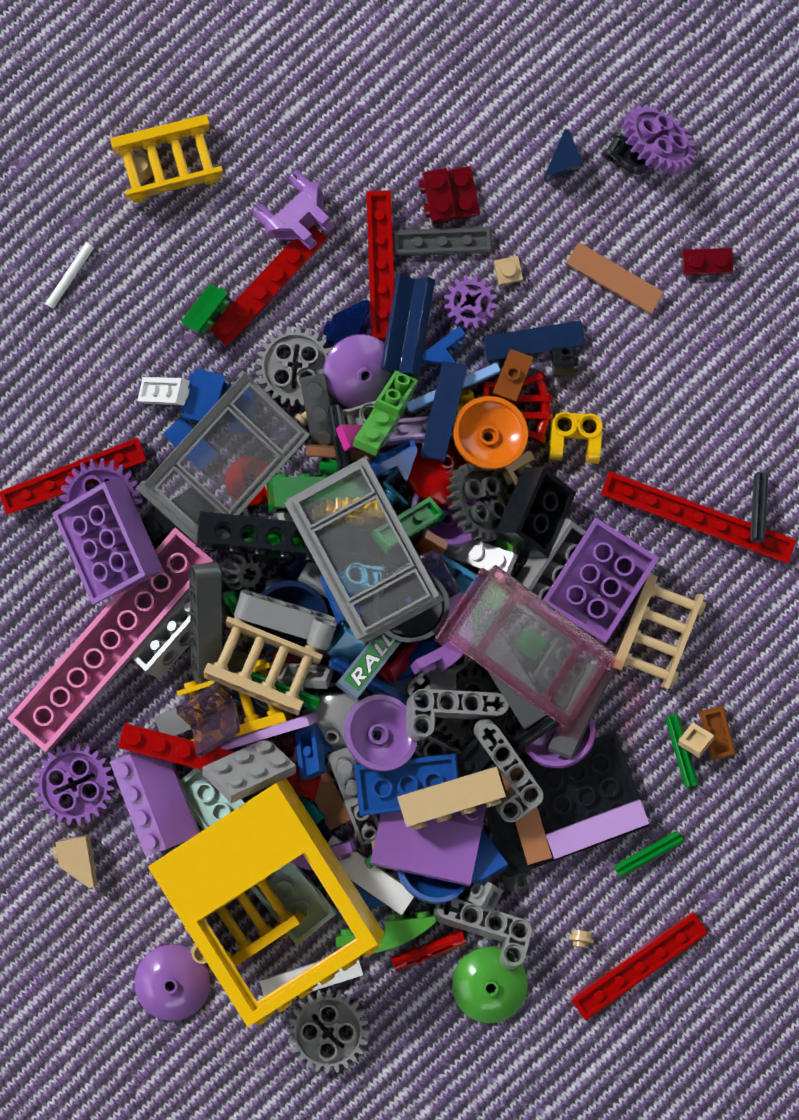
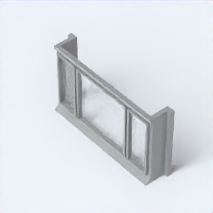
M244 371L238 374L235 378L237 381L152 475L135 488L195 544L200 511L239 515L310 435ZM225 529L218 530L216 532L217 536L220 537Z
M368 456L348 465L287 499V502H284L356 640H361L362 644L444 601L443 596L433 584L372 470V464Z

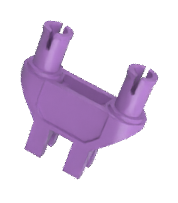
M295 171L293 173L298 178L296 179L291 174L289 183L300 193L277 215H274L264 204H260L258 208L262 210V213L255 208L253 216L265 226V232L270 237L281 240L298 239L311 250L317 242L312 238L313 236L308 230L316 223L328 234L335 226L330 222L331 219L323 212L324 202L321 185L317 182H310L300 171Z

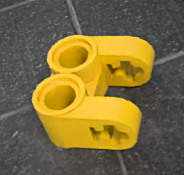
M560 412L552 420L550 427L549 460L562 461L564 439L572 438L587 441L586 463L599 464L603 427L601 419L592 413ZM560 419L569 421V431L564 432L558 428V421ZM591 421L595 425V431L593 433H586L583 430V422Z

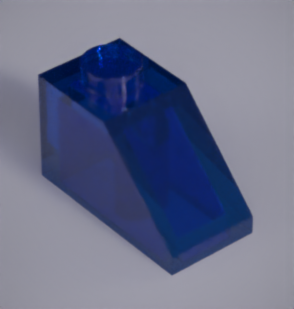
M363 300L333 315L332 321L327 320L323 335H326L327 343L335 345L348 336L361 334L370 308V301Z

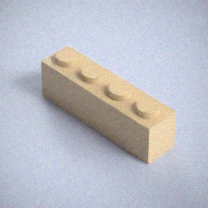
M497 767L397 796L406 827L412 826V830L427 826L426 821L436 818L437 823L452 818L451 813L461 811L462 815L477 811V805L486 803L488 808L501 804L500 798L506 797Z

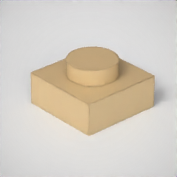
M140 149L133 156L140 183L143 185L153 175L148 155Z
M518 256L494 260L498 286L523 281Z
M692 723L678 740V745L700 758L713 742L714 735L697 724Z

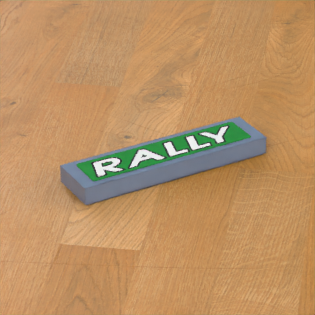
M385 633L370 640L335 685L354 700L358 699L401 641L392 639Z

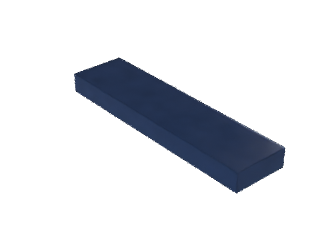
M581 320L483 337L487 362L506 359L510 349L526 355L551 352L552 348L585 346Z
M447 361L442 363L420 453L421 458L440 462L446 461L468 369L467 365Z

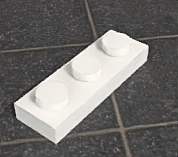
M143 377L137 401L145 404L184 405L189 395L188 387L190 381L183 378Z
M472 540L461 546H447L443 552L450 559L506 579L509 578L518 557L515 553L477 540Z

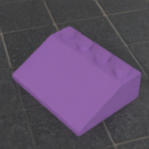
M124 479L103 482L52 513L92 605L147 581L164 571Z
M595 517L541 603L601 643H606L659 560V557Z
M477 805V811L462 815L461 811L451 813L452 818L437 823L436 818L426 821L427 826L412 830V826L406 827L402 812L381 814L370 865L470 886L486 805Z

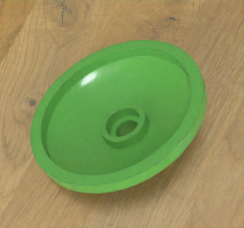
M486 946L469 952L460 960L453 974L452 989L456 1003L467 1016L482 1023H498L512 1017L521 1008L527 995L528 981L522 964L515 970L503 968L499 961L501 951L499 947ZM509 951L506 953L509 961L518 962V959ZM488 984H494L496 986L493 992H488L486 990V986Z

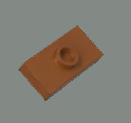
M510 349L492 396L503 398L516 404L534 357Z
M427 530L413 543V546L426 568L446 550L449 542Z
M724 706L698 711L702 728L714 735L713 742L707 748L710 760L736 755Z

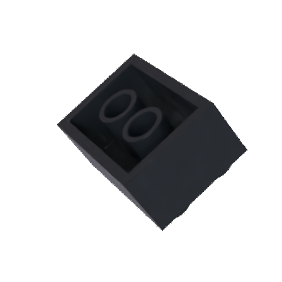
M524 467L495 533L528 558H549L576 492L545 467Z

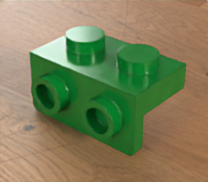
M209 284L181 321L182 324L200 338L204 333L207 334L213 327L214 319L218 314H222L228 308L229 300L231 299L228 292L221 287L218 289L213 284Z

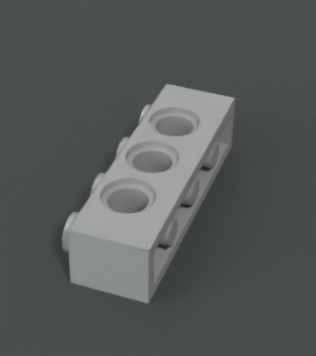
M189 590L131 655L147 673L158 679L167 672L191 644Z

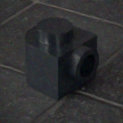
M572 347L552 348L553 378L573 377L574 372H578V357L573 356L574 351Z

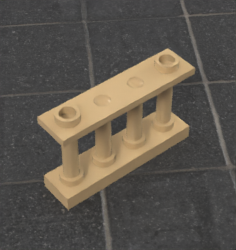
M649 574L638 592L609 667L622 670L623 666L626 668L631 666L663 679L660 687L669 689L670 685L674 686L677 681L679 672L676 669L697 615L701 616L705 609L706 602L703 601L705 595L696 594L694 600L659 587V584L656 583L658 577ZM657 596L690 609L686 622L682 623L650 610V607L647 606L650 597L654 598ZM648 619L680 632L681 635L676 647L642 634L641 630L638 629L641 620L645 621ZM638 642L671 655L672 658L667 670L633 657L632 653H629L632 643L636 644Z
M227 617L226 627L232 630L218 662H215L214 665L207 663L204 670V678L299 716L304 702L299 700V692L311 663L320 665L323 655L319 653L317 648L310 645L302 647L248 625V621L234 617V619ZM242 633L254 638L255 641L242 671L235 674L228 671L227 665ZM266 643L279 648L265 682L259 684L252 681L251 674ZM288 653H291L303 659L290 690L284 694L277 691L274 685Z

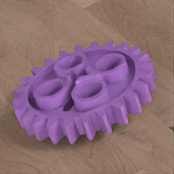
M647 104L644 107L638 105L623 120L622 128L625 130L623 136L628 138L626 144L633 146L631 152H637L639 160H646V166L652 164L654 171L660 168L663 174L669 172L672 176L675 173L680 175L695 160L694 155L696 151L693 150L695 144L690 142L692 136L685 134L687 128H681L679 126L680 121H674L672 114L669 116L665 115L664 109L658 112L656 106L650 109Z
M101 458L99 465H96L94 460L91 459L90 467H87L82 462L80 472L75 468L72 469L74 478L66 476L65 481L69 485H62L61 490L67 494L60 495V500L67 503L61 507L90 491L91 489L86 485V481L89 479H95L99 484L103 483L105 479H109V481L124 479L134 504L142 503V498L136 497L140 493L134 488L138 480H129L132 472L130 470L123 473V464L117 469L114 468V460H111L108 466L105 465L103 458ZM136 506L138 513H140L141 508Z
M71 743L66 744V751L61 746L56 747L57 755L49 751L48 756L50 760H40L45 767L35 769L36 772L41 774L40 777L33 779L34 782L39 783V787L33 789V792L41 793L36 802L44 801L45 804L41 810L49 808L51 810L49 818L57 814L58 823L67 818V824L71 825L74 818H76L78 825H81L83 817L90 822L92 821L91 813L99 817L101 815L99 807L107 809L109 806L105 800L113 799V796L108 793V791L116 789L115 786L109 784V781L115 779V776L108 775L112 767L104 766L108 759L107 757L98 758L100 750L93 754L91 753V745L82 750V744L77 743L73 750ZM79 760L84 761L87 765V770L84 774L76 771L75 765ZM56 770L63 774L64 779L61 784L53 781L52 775ZM89 774H95L93 779L77 785V789L72 787L59 794L54 793L55 789L71 783L72 778L73 780H78ZM89 783L95 785L97 789L94 797L88 796L85 792V787ZM64 794H70L73 797L72 807H66L63 804L62 798Z

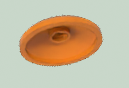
M483 396L471 400L459 411L453 426V440L458 452L470 464L482 469L497 470L511 465L521 456L527 444L528 428L524 416L515 405L503 398ZM484 435L491 436L492 440L486 441Z

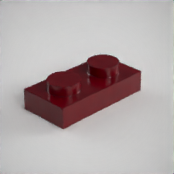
M732 248L682 250L683 276L725 275L733 273Z

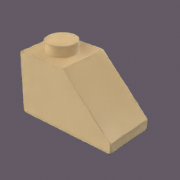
M90 834L61 839L55 842L56 847H53V856L55 862L59 861V867L88 888L95 887L98 881Z

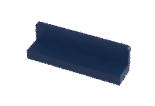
M404 274L397 275L381 364L382 369L394 373L396 370L407 376L419 375L435 279L430 277L413 279Z

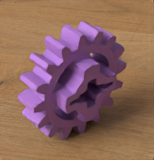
M464 275L463 282L455 279L454 284L456 287L448 286L447 288L451 295H444V300L449 302L444 305V310L451 311L447 318L452 319L455 317V326L464 323L465 330H467L469 324H472L474 330L477 329L479 322L485 326L487 324L485 318L492 319L494 316L490 310L497 309V305L492 303V301L497 300V295L490 294L494 287H486V279L477 282V275H474L472 280H469L467 275ZM468 287H474V288H477V289H479V290H477V291L469 290ZM458 293L461 302L454 306V298ZM466 298H469V300H476L474 307H472V305H465L467 300ZM486 299L487 307L483 312L480 303ZM469 314L472 315L473 318H466L462 315Z

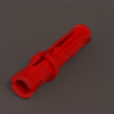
M459 930L419 947H416V945L412 946L411 950L392 956L391 960L395 971L399 972L416 964L418 966L422 965L423 961L467 944L462 931Z

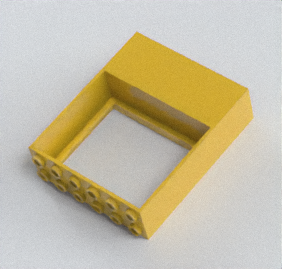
M287 778L267 788L148 866L247 1027L254 1023L257 1026L263 1024L270 1019V1016L276 1012V1009L279 1013L292 1005V1002L297 999L296 996H299L300 999L304 998L318 986V982L324 985L335 977L334 975L339 972L340 968L344 972L354 966L362 954L365 958L370 956L382 945L381 940L385 936L384 931ZM303 854L356 939L257 1001L208 924L205 916Z

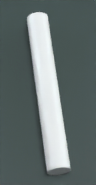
M87 242L85 243L45 304L52 309L55 308L93 251L94 247Z

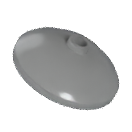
M325 692L317 695L320 698L318 708L312 710L305 707L302 716L313 712L317 713L319 722L314 724L318 725L325 736V740L331 744L335 751L346 748L344 739L345 720L351 708L359 700H354L348 694L342 692Z

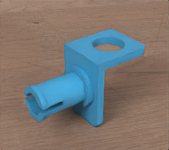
M395 466L394 470L383 478L380 485L391 505L396 504L402 509L407 507L409 502L388 483L399 471L398 466Z

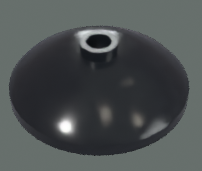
M415 572L375 593L373 598V614L376 622L427 595ZM428 572L437 591H440L444 601L385 632L387 636L401 642H419L430 638L442 628L449 614L450 602L446 588L437 577ZM407 597L414 598L412 602L405 601Z

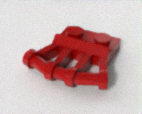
M544 372L526 378L523 385L524 387L535 383L540 395H519L517 402L540 403V412L521 413L525 420H540L535 432L528 430V438L544 444L546 430L550 420H553V413H550V403L553 402V396L550 395L544 379L546 376ZM484 382L483 396H492L497 382Z

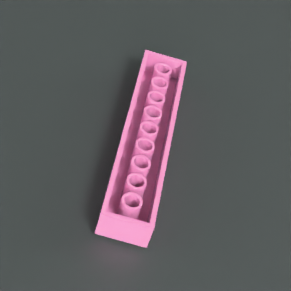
M175 527L155 550L164 571L147 581L116 594L7 719L45 752L51 751L132 659L131 655L188 592L189 567L191 565L216 561L199 547H195L196 544Z

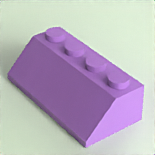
M130 753L110 761L145 857L185 842L200 833L174 763L137 753Z

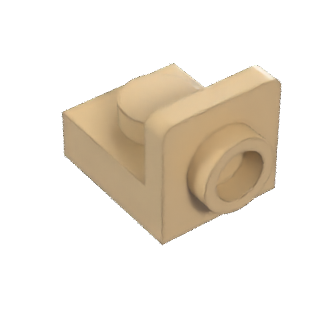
M531 451L524 453L514 463L503 468L504 472L501 474L508 486L512 484L514 489L516 487L518 478L514 473L515 471L521 474L524 467H532L530 463L535 458Z

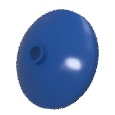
M397 871L404 888L415 898L430 904L449 902L458 897L466 888V885Z

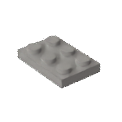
M268 738L203 767V776L231 804L296 773V765Z

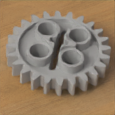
M288 326L287 334L283 335L278 329L277 338L269 335L271 343H262L265 352L258 351L257 354L262 360L255 362V365L262 369L256 371V375L264 377L259 381L260 386L268 385L264 391L267 394L273 391L272 399L274 401L281 397V405L290 400L291 407L295 406L296 401H300L301 406L304 407L300 377L305 374H322L325 359L332 348L324 349L327 340L324 339L318 342V332L310 336V328L301 333L300 326H297L296 331L292 333ZM299 345L298 362L302 368L297 369L296 388H292L293 370L289 366L294 365L295 346ZM280 349H290L291 355L287 359H280L277 355ZM313 350L316 353L315 358L311 361L304 360L302 358L304 351ZM280 372H285L289 375L288 381L284 384L276 382V376Z
M328 988L327 995H323L319 989L316 998L311 993L308 994V1003L302 999L299 1001L302 1009L293 1008V1012L297 1017L289 1018V1022L294 1026L288 1027L287 1032L294 1034V1036L288 1039V1043H296L292 1048V1053L300 1051L298 1061L306 1058L307 1068L314 1063L316 1064V1072L320 1070L321 1066L325 1067L326 1074L329 1073L331 1066H334L335 1071L339 1072L340 1064H343L348 1069V1060L350 1059L356 1063L357 1056L355 1053H364V1049L360 1044H368V1040L362 1037V1035L369 1034V1029L362 1026L368 1024V1019L360 1018L365 1013V1010H356L359 1001L350 1003V994L343 999L341 998V990H338L336 996L332 995L331 988ZM325 1007H332L336 1015L332 1018H326L323 1016L322 1010ZM316 1014L323 1025L314 1019L312 1015ZM313 1025L317 1028V1033L309 1036L305 1034L304 1027ZM324 1026L326 1028L333 1027V1035L345 1045L343 1048L338 1045L330 1033L323 1034ZM342 1026H350L353 1029L352 1035L348 1037L341 1035L339 1029ZM326 1043L332 1044L335 1051L332 1054H325L322 1052L321 1046Z

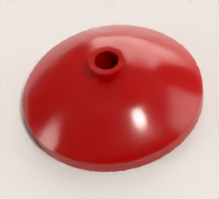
M450 440L446 457L449 466H445L440 461L421 458L420 453L423 443H416L418 451L407 480L410 487L423 500L431 497L437 505H452V501L447 499V496L452 494L447 489V486L452 485L449 478L454 476L453 471L459 469V466L469 462L458 452L454 440Z

